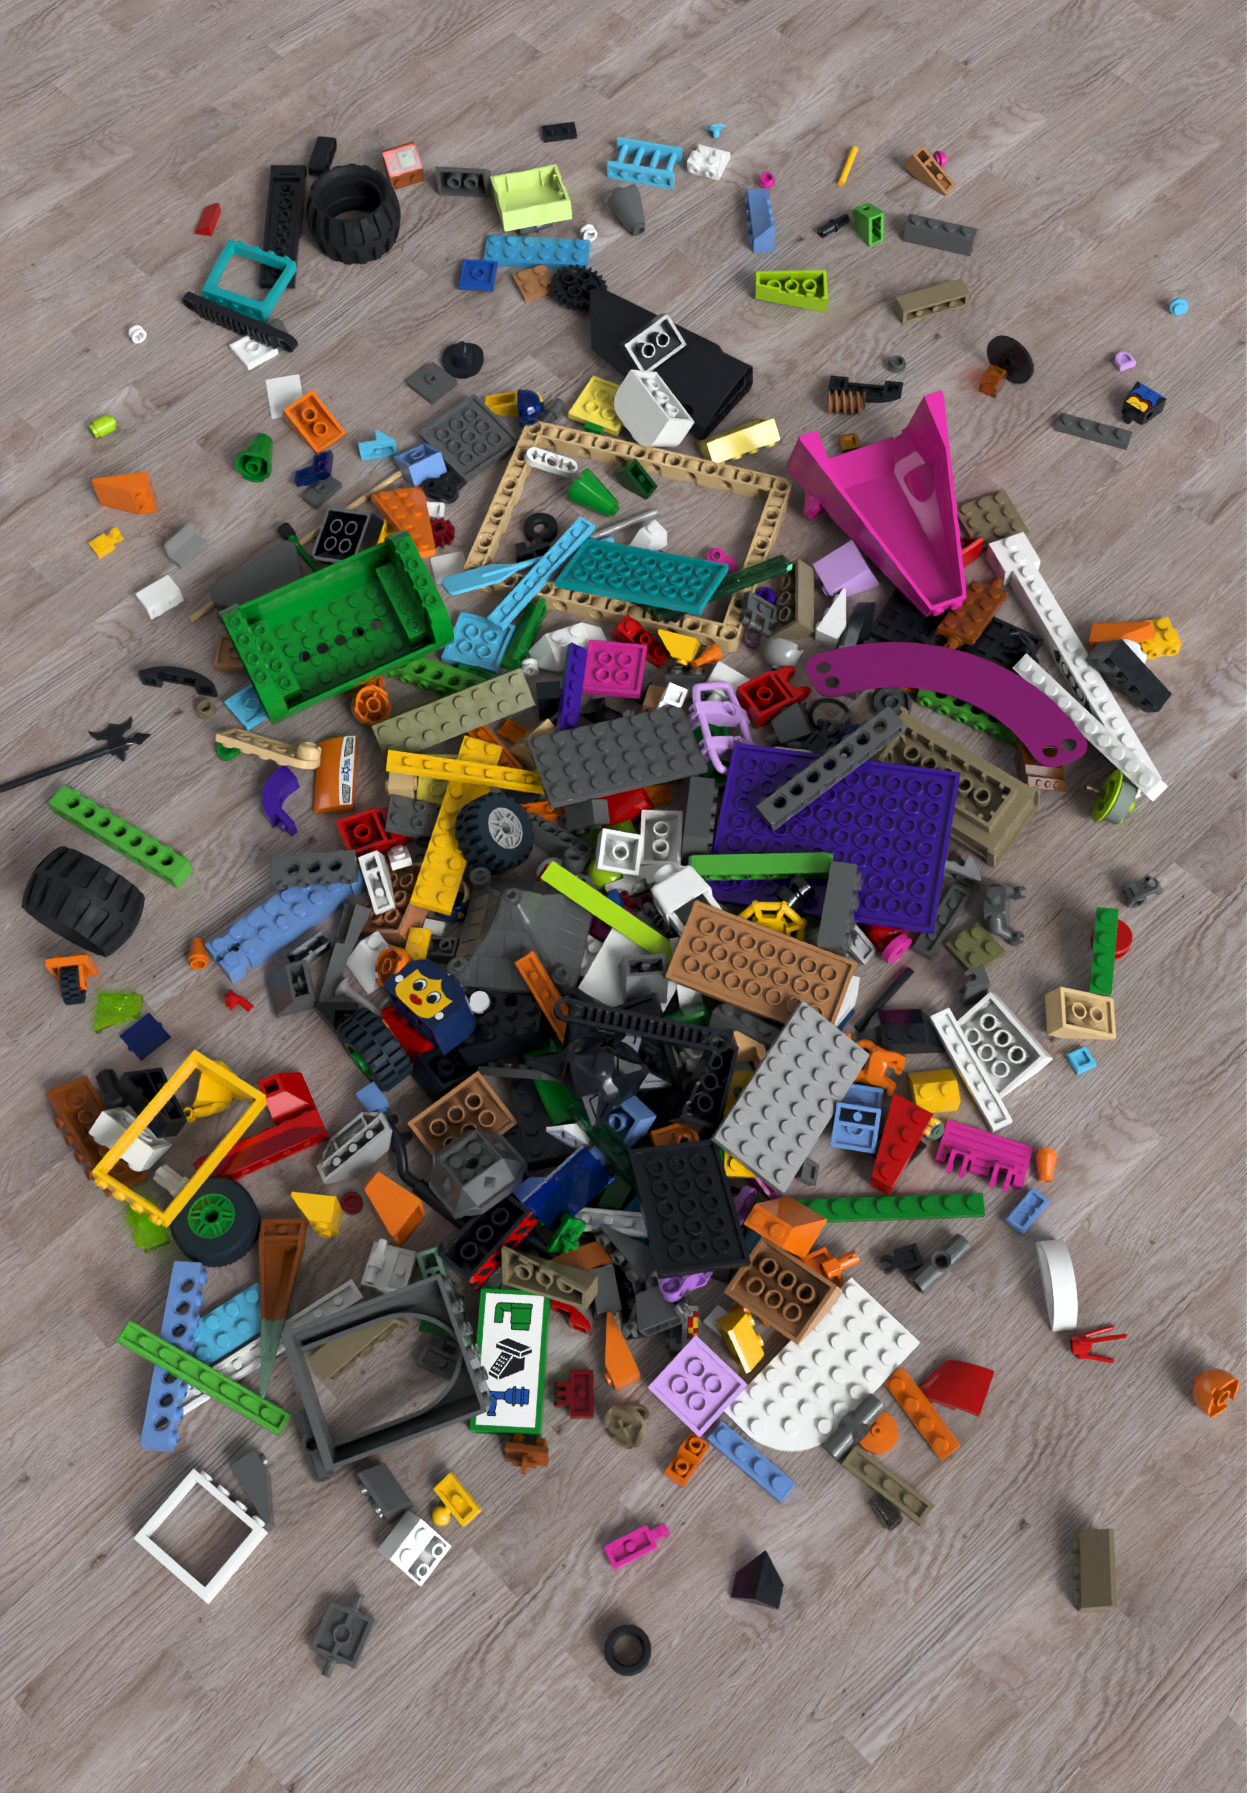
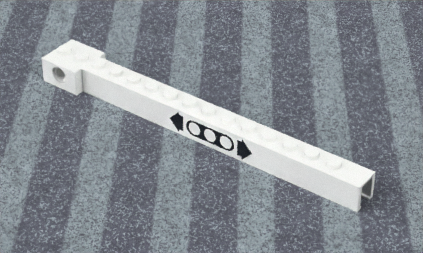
M1024 532L989 543L986 554L987 561L998 579L1001 578L1004 581L1003 586L1010 584L1038 634L1044 639L1045 646L1078 702L1156 776L1162 779L1100 673L1085 661L1088 653L1039 573L1038 569L1041 560ZM1123 774V779L1125 781L1132 782L1127 776ZM1139 788L1134 798L1141 797V790Z

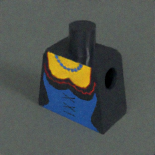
M1137 381L1124 400L1121 410L1122 414H1124L1122 420L1126 424L1135 421L1140 425H1144L1163 411L1167 398Z

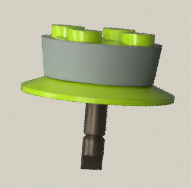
M1121 770L1113 771L1101 789L1083 780L1079 784V787L1097 796L1092 811L1093 822L1098 823L1105 818L1115 825L1121 824L1127 812L1130 813L1135 806L1133 799L1138 787L1132 782L1122 780L1123 773Z

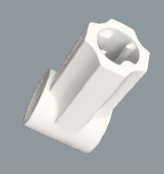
M166 1164L161 1166L153 1177L154 1181L167 1190L173 1199L189 1181L187 1177L180 1176Z

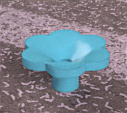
M710 125L705 127V130L713 132V138H719V131L725 129L726 125Z

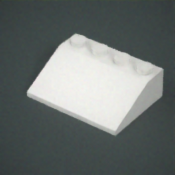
M989 992L957 1021L1000 1099L1037 1074L1053 1059L998 995Z

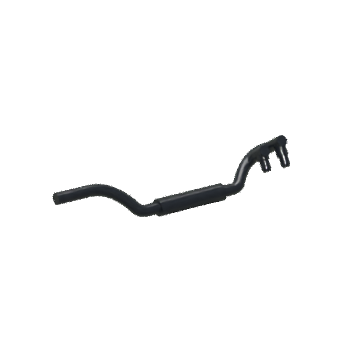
M396 1114L387 1115L386 1118L392 1129L391 1141L394 1145L393 1153L397 1157L399 1177L413 1189L412 1193L461 1230L471 1217L463 1216V1218L454 1219L431 1192L429 1184L423 1179H417L409 1172L406 1145L412 1140L413 1135L409 1131L400 1133L395 1126L399 1121ZM529 1233L522 1241L535 1248L549 1260L560 1255L556 1252H548L546 1248L548 1244L532 1233Z

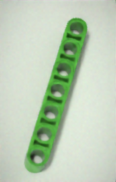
M824 852L692 855L688 858V865L692 866L704 881L792 879L797 874L804 879L829 878L833 855Z

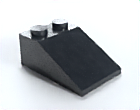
M457 1045L444 1056L435 1049L417 1057L410 1075L432 1102L435 1103L477 1072L478 1066L487 1067V1063L468 1067L458 1051Z

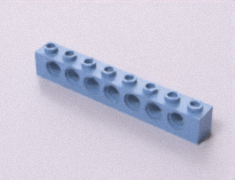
M174 1261L160 1338L191 1355V1352H194L196 1347L194 1334L195 1329H198L200 1325L198 1312L199 1307H202L204 1302L202 1289L203 1284L207 1283L208 1271L200 1262ZM193 1284L189 1291H184L186 1285ZM189 1306L186 1313L180 1314L182 1307ZM185 1328L181 1336H175L179 1329ZM156 1365L154 1366L140 1445L147 1451L174 1452V1446L178 1445L180 1434L177 1430L179 1421H182L184 1415L182 1402L183 1398L187 1396L188 1385L177 1377L173 1382L167 1383L168 1377L172 1374ZM172 1397V1402L167 1406H163L164 1400ZM164 1420H168L167 1427L159 1430V1424Z

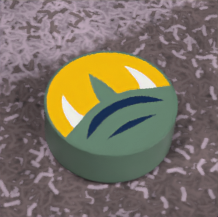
M932 1118L931 1124L923 1137L929 1141L939 1140L944 1133L943 1123L937 1118Z

